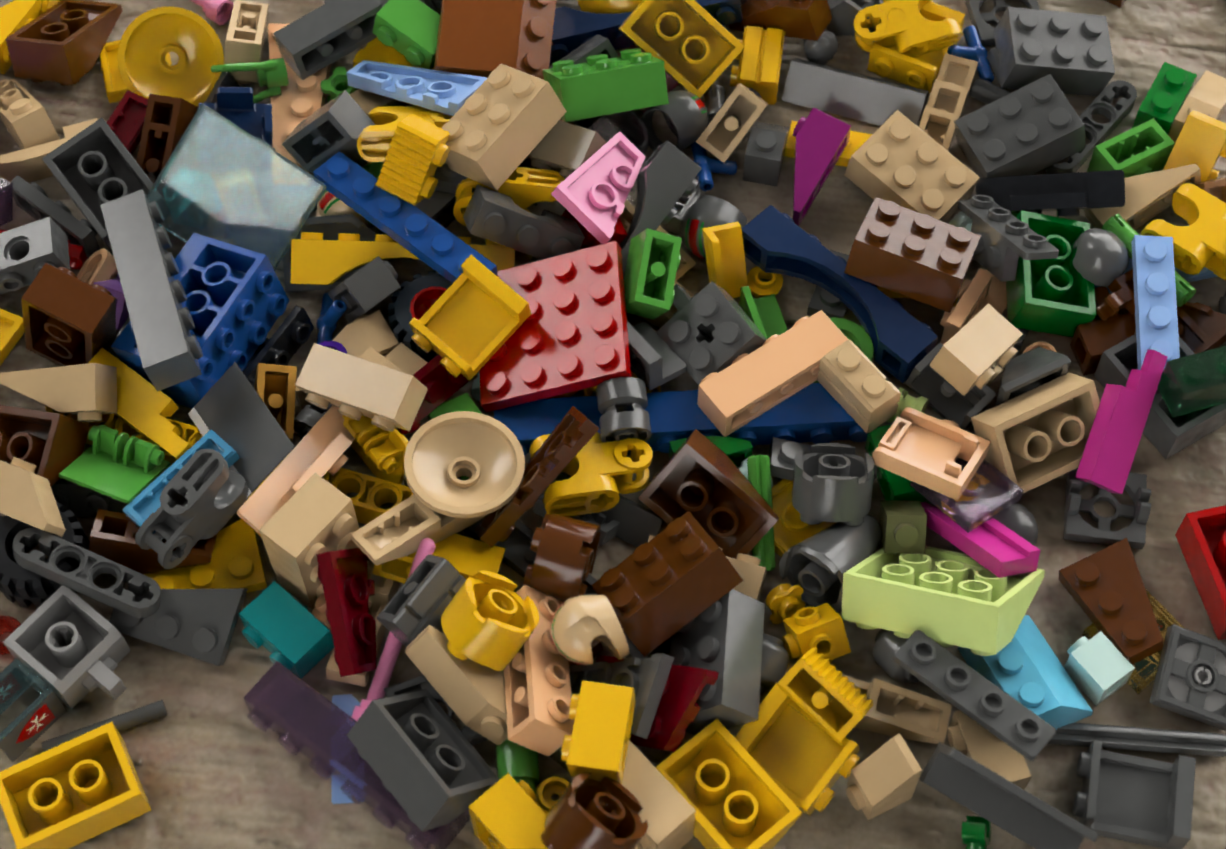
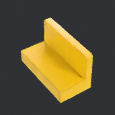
M739 222L702 228L709 283L713 281L732 298L740 297L741 287L748 286L741 225Z

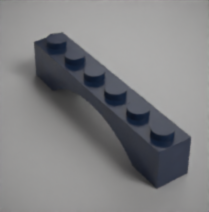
M695 0L722 26L743 22L741 0ZM566 6L555 8L549 65L559 61L597 34L608 38L615 50L636 45L618 29L632 12L597 14L579 11Z
M770 205L742 228L746 258L766 273L784 274L804 279L824 288L839 298L855 314L870 336L874 348L875 362L900 382L904 383L909 378L914 367L936 346L938 336L929 325L919 322L905 311L901 303L890 299L875 284L845 274L847 261L841 256L834 255L824 247L816 236L806 233L795 224L788 214L781 213Z

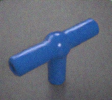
M969 25L963 30L968 46H949L947 54L977 61L979 78L992 83L994 75L987 59L988 51L982 46L976 27Z
M694 142L690 145L693 161L702 168L697 174L702 191L713 189L714 182L711 173L734 175L737 172L736 161L727 160L723 163L719 159H711L707 156L706 149L698 143Z
M328 292L323 294L321 313L316 322L318 329L317 344L323 341H332L337 322L347 309L345 302L342 300L333 301Z

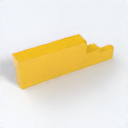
M102 347L89 363L116 367L118 413H115V415L153 444L159 445L161 450L167 452L174 459H179L191 448V445L178 436L181 433L179 429L166 419L167 417L170 418L179 407L169 396L162 391L157 392L154 385Z

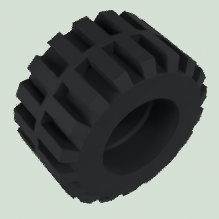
M56 502L66 530L63 537L55 536L89 550V539L75 514L71 510L66 511L63 504ZM0 515V591L11 602L14 603L17 600L21 607L29 608L33 603L36 609H38L62 585L17 564L13 553L12 542L14 537L26 528L36 527L5 515L2 517ZM35 543L31 548L24 546L25 553L39 544ZM72 557L61 559L57 564L58 569L63 572H72L80 566V562Z

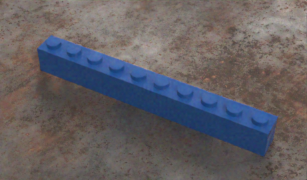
M812 383L726 437L751 441L752 447L756 445L771 444L773 437L798 443L813 442L814 444L830 443L837 440L864 442L867 440L868 433L855 422L820 383ZM698 390L647 393L648 406L645 410L650 415L652 436L646 443L650 445L652 451L669 453V441L688 438L695 429L704 436H723L698 407ZM596 396L547 398L494 410V418L506 425L519 440L524 457L529 453L532 442L539 436L551 434L573 406L599 428V419L603 414L598 411Z

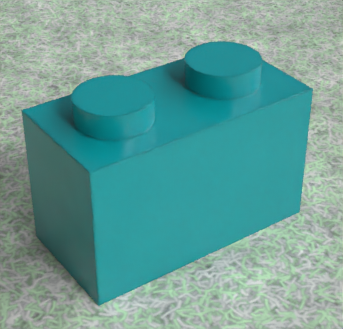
M275 581L239 613L244 625V629L241 631L243 636L257 649L261 645L264 646L271 653L269 656L270 660L281 672L286 674L290 670L300 680L334 648L331 631Z

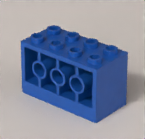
M197 233L192 234L176 256L175 261L179 274L175 275L174 278L175 280L179 279L187 297V301L182 302L183 308H188L195 325V329L189 330L191 336H196L203 352V357L198 358L202 375L160 390L175 403L191 409L234 362H236L242 372L246 369L248 360L253 356L259 345L265 341L268 332L278 317L285 312L289 303V299L267 255ZM130 320L111 347L120 361L152 384L143 369Z

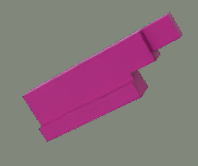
M1147 349L1141 370L1131 369L1125 387L1122 385L1106 384L1075 478L1093 484L1110 493L1122 495L1168 358L1167 356L1155 350Z
M920 502L927 514V527L997 577L1002 578L1037 571L1040 549L977 506L965 508L964 514H959L946 504L931 506L927 502Z

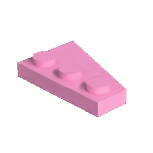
M619 131L561 182L551 195L601 244L608 243L614 233L615 224L623 212L624 203L629 191L634 186L646 156Z

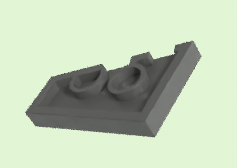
M661 653L654 654L651 658L645 659L631 657L624 658L622 662L608 663L601 661L593 662V665H570L572 695L573 693L580 694L582 680L633 687L636 705L630 734L647 739L675 657Z

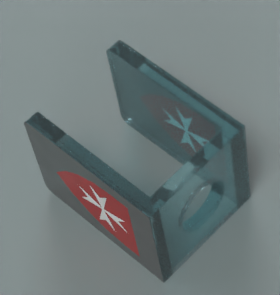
M17 658L0 673V715L29 687L34 689L40 696L0 733V749L12 762L24 753L67 711L55 692Z

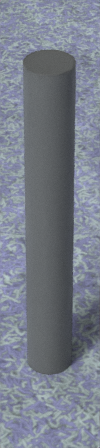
M163 700L44 741L42 742V748L45 752L109 722H113L118 732L164 717L168 715Z

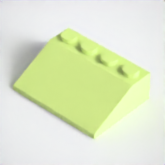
M925 546V554L885 553L883 548L843 573L841 617L842 620L856 623V626L867 630L885 629L893 631V634L900 638H909L916 630H920L942 647L959 646L970 649L975 655L992 656L996 655L1012 641L1044 579L1045 570L1037 568V571L999 578L964 553Z

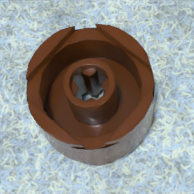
M546 513L541 528L537 527L532 538L530 550L537 553L534 564H529L527 567L523 586L527 585L546 595L565 601L579 595H585L588 585L581 584L582 580L586 581L589 573L592 574L601 533L598 532L601 528L600 525L555 513Z
M585 772L573 779L546 816L544 822L545 830L541 834V840L548 849H634L647 832L648 822L646 820L642 823L639 813L643 808L637 798L627 788L606 776L601 781L589 779L592 773Z

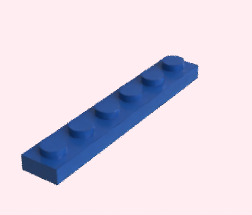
M338 151L313 171L315 182L451 283H454L463 273L461 265L470 255H473L497 276V265L416 206L377 187L376 182L378 179L342 152Z

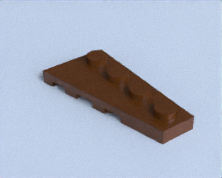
M573 406L526 464L523 481L514 497L502 508L487 514L476 527L475 532L478 537L491 548L498 541H505L514 530L515 522L536 503L540 494L600 428Z

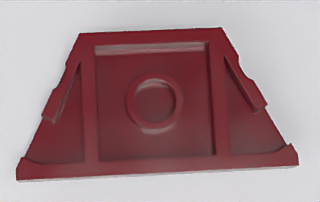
M597 655L596 662H622L624 658L619 660L616 657ZM672 665L648 738L645 739L630 734L629 740L636 746L675 752L685 736L687 726L694 721L701 708L695 702L706 683L715 684L719 672L703 668Z

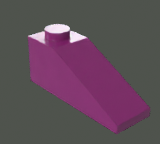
M814 107L807 118L802 116L793 131V136L796 137L792 219L798 226H800L848 144L851 125Z

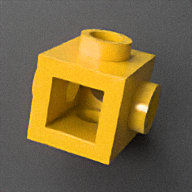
M828 603L816 607L802 608L794 616L783 619L787 635L782 636V641L785 642L784 648L789 652L790 659L796 658L799 660L811 648H817V653H823L824 659H829L830 663L833 659L851 653L842 617Z

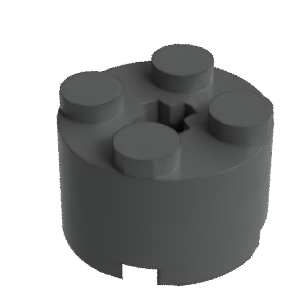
M839 443L811 445L810 452L802 455V450L797 452L794 459L792 505L800 513V520L811 525L820 524L823 521L841 522L847 526L861 525L864 521V516L871 509L875 466L871 455L865 452V458L855 454L856 447Z

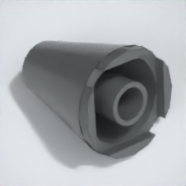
M866 514L863 523L858 526H847L837 522L792 546L782 555L779 561L780 576L782 580L787 577L792 586L800 585L804 589L801 598L805 602V607H816L828 603L837 613L842 611L843 573L876 552L882 540V530L878 521L873 516Z

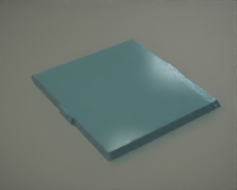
M201 104L149 191L147 198L150 202L156 200L161 209L164 222L159 223V226H163L166 231L184 243H187L193 233L207 236L267 255L275 271L290 248L291 239L296 238L327 186L276 152V149L258 137L255 138L207 105Z

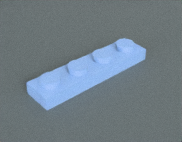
M1135 235L1131 244L1138 370H1141L1147 349L1155 350L1168 357L1161 378H1178L1181 367L1173 237Z

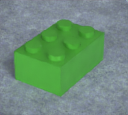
M640 48L620 51V57L608 58L607 54L591 55L586 57L587 62L574 64L573 60L557 61L552 63L553 68L543 70L544 80L550 83L567 111L561 120L570 122L669 104L664 61L653 57L649 52L642 53Z

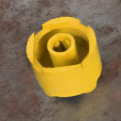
M479 571L474 577L471 578L469 576L441 615V626L449 640L447 643L449 652L458 659L466 660L469 658L495 671H503L539 624V613L536 605L528 595L523 600L514 592L518 585L500 574L490 571Z

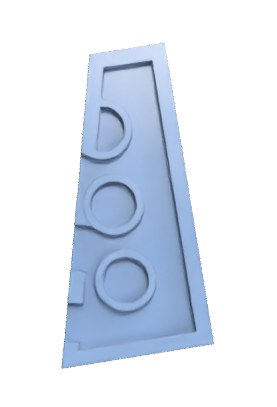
M368 60L361 61L347 72L348 86L450 116H454L464 105L465 101L488 78Z

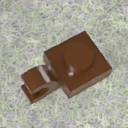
M1133 269L1116 278L1108 286L1112 293L1104 299L1105 303L1096 308V313L1103 321H1107L1124 307L1131 315L1135 314Z

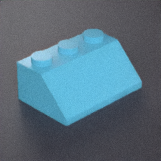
M1029 615L1024 616L1012 641L996 655L979 656L973 654L968 648L958 646V650L968 666L1049 723L1056 730L1092 715L1093 710Z

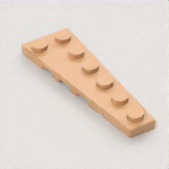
M269 23V60L282 58L273 33L289 24ZM285 62L289 85L280 87L281 95L270 97V104H272V167L274 183L310 185L312 173L305 171L282 143L300 122L324 106L326 94L321 90V82L329 78L331 64L302 80Z

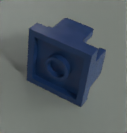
M217 87L216 103H199L200 171H236L249 167L251 171H272V104L253 103V88Z

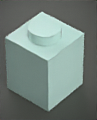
M1101 631L1089 640L1086 636H1083L1073 643L1067 650L1069 657L1064 665L1071 679L1095 706L1125 685L1135 669Z

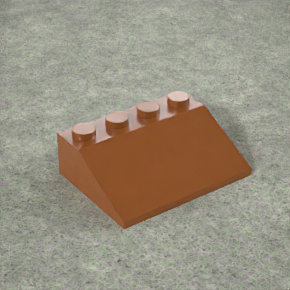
M442 0L434 69L488 77L500 64H504L544 80L543 70L549 69L556 0Z

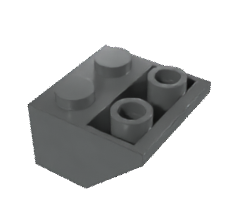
M345 90L300 122L282 145L307 172L313 173L314 170L338 151L363 168L370 162L365 161L358 153L356 147L357 140L364 128L376 124Z

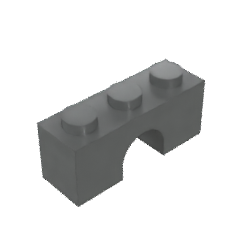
M478 184L463 215L469 233L542 260L577 251L585 239L576 221L545 209L541 216L530 213L516 205L510 196Z

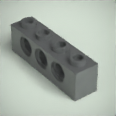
M50 216L0 233V294L16 291L30 285L45 263L56 268L64 267L70 270L68 237Z

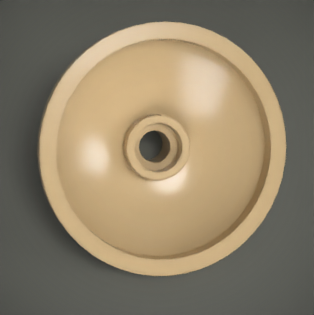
M457 411L437 416L427 421L413 434L405 450L404 473L412 493L428 508L450 517L474 518L495 512L514 497L524 477L525 457L517 437L502 422L481 413ZM460 476H467V477H469L470 479H469V480H459L458 477H460Z

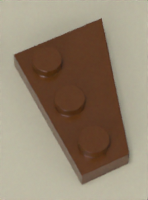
M1127 538L1059 570V581L1096 628L1112 642L1132 665L1163 650L1164 640Z

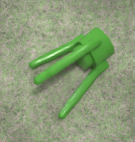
M283 58L262 62L211 66L212 72L256 71L259 86H266L267 90L253 96V103L255 104L268 97L281 95L280 87L289 85Z

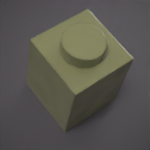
M880 500L879 525L882 530V540L880 543L884 552L925 554L927 514L920 501Z

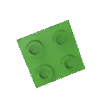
M104 424L99 427L94 425L88 434V439L93 441V445L60 472L59 477L129 504L170 466V462L164 460L165 452L161 451L160 446L157 444H151L135 436L129 438L128 433L122 432L119 434V431L109 428Z

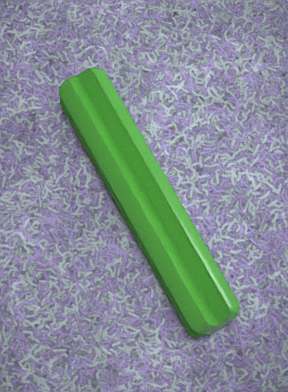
M764 454L751 455L747 459L748 481L772 508L770 458ZM774 526L752 548V556L761 559L759 566L766 567L767 571H772L776 567Z

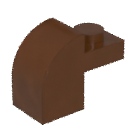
M1095 287L1096 308L1105 303L1104 299L1110 295L1106 287ZM1119 311L1107 321H1103L1096 313V317L1092 322L1077 325L1070 347L1083 376L1096 372L1104 351L1134 335L1136 330L1135 315L1130 313L1120 315Z

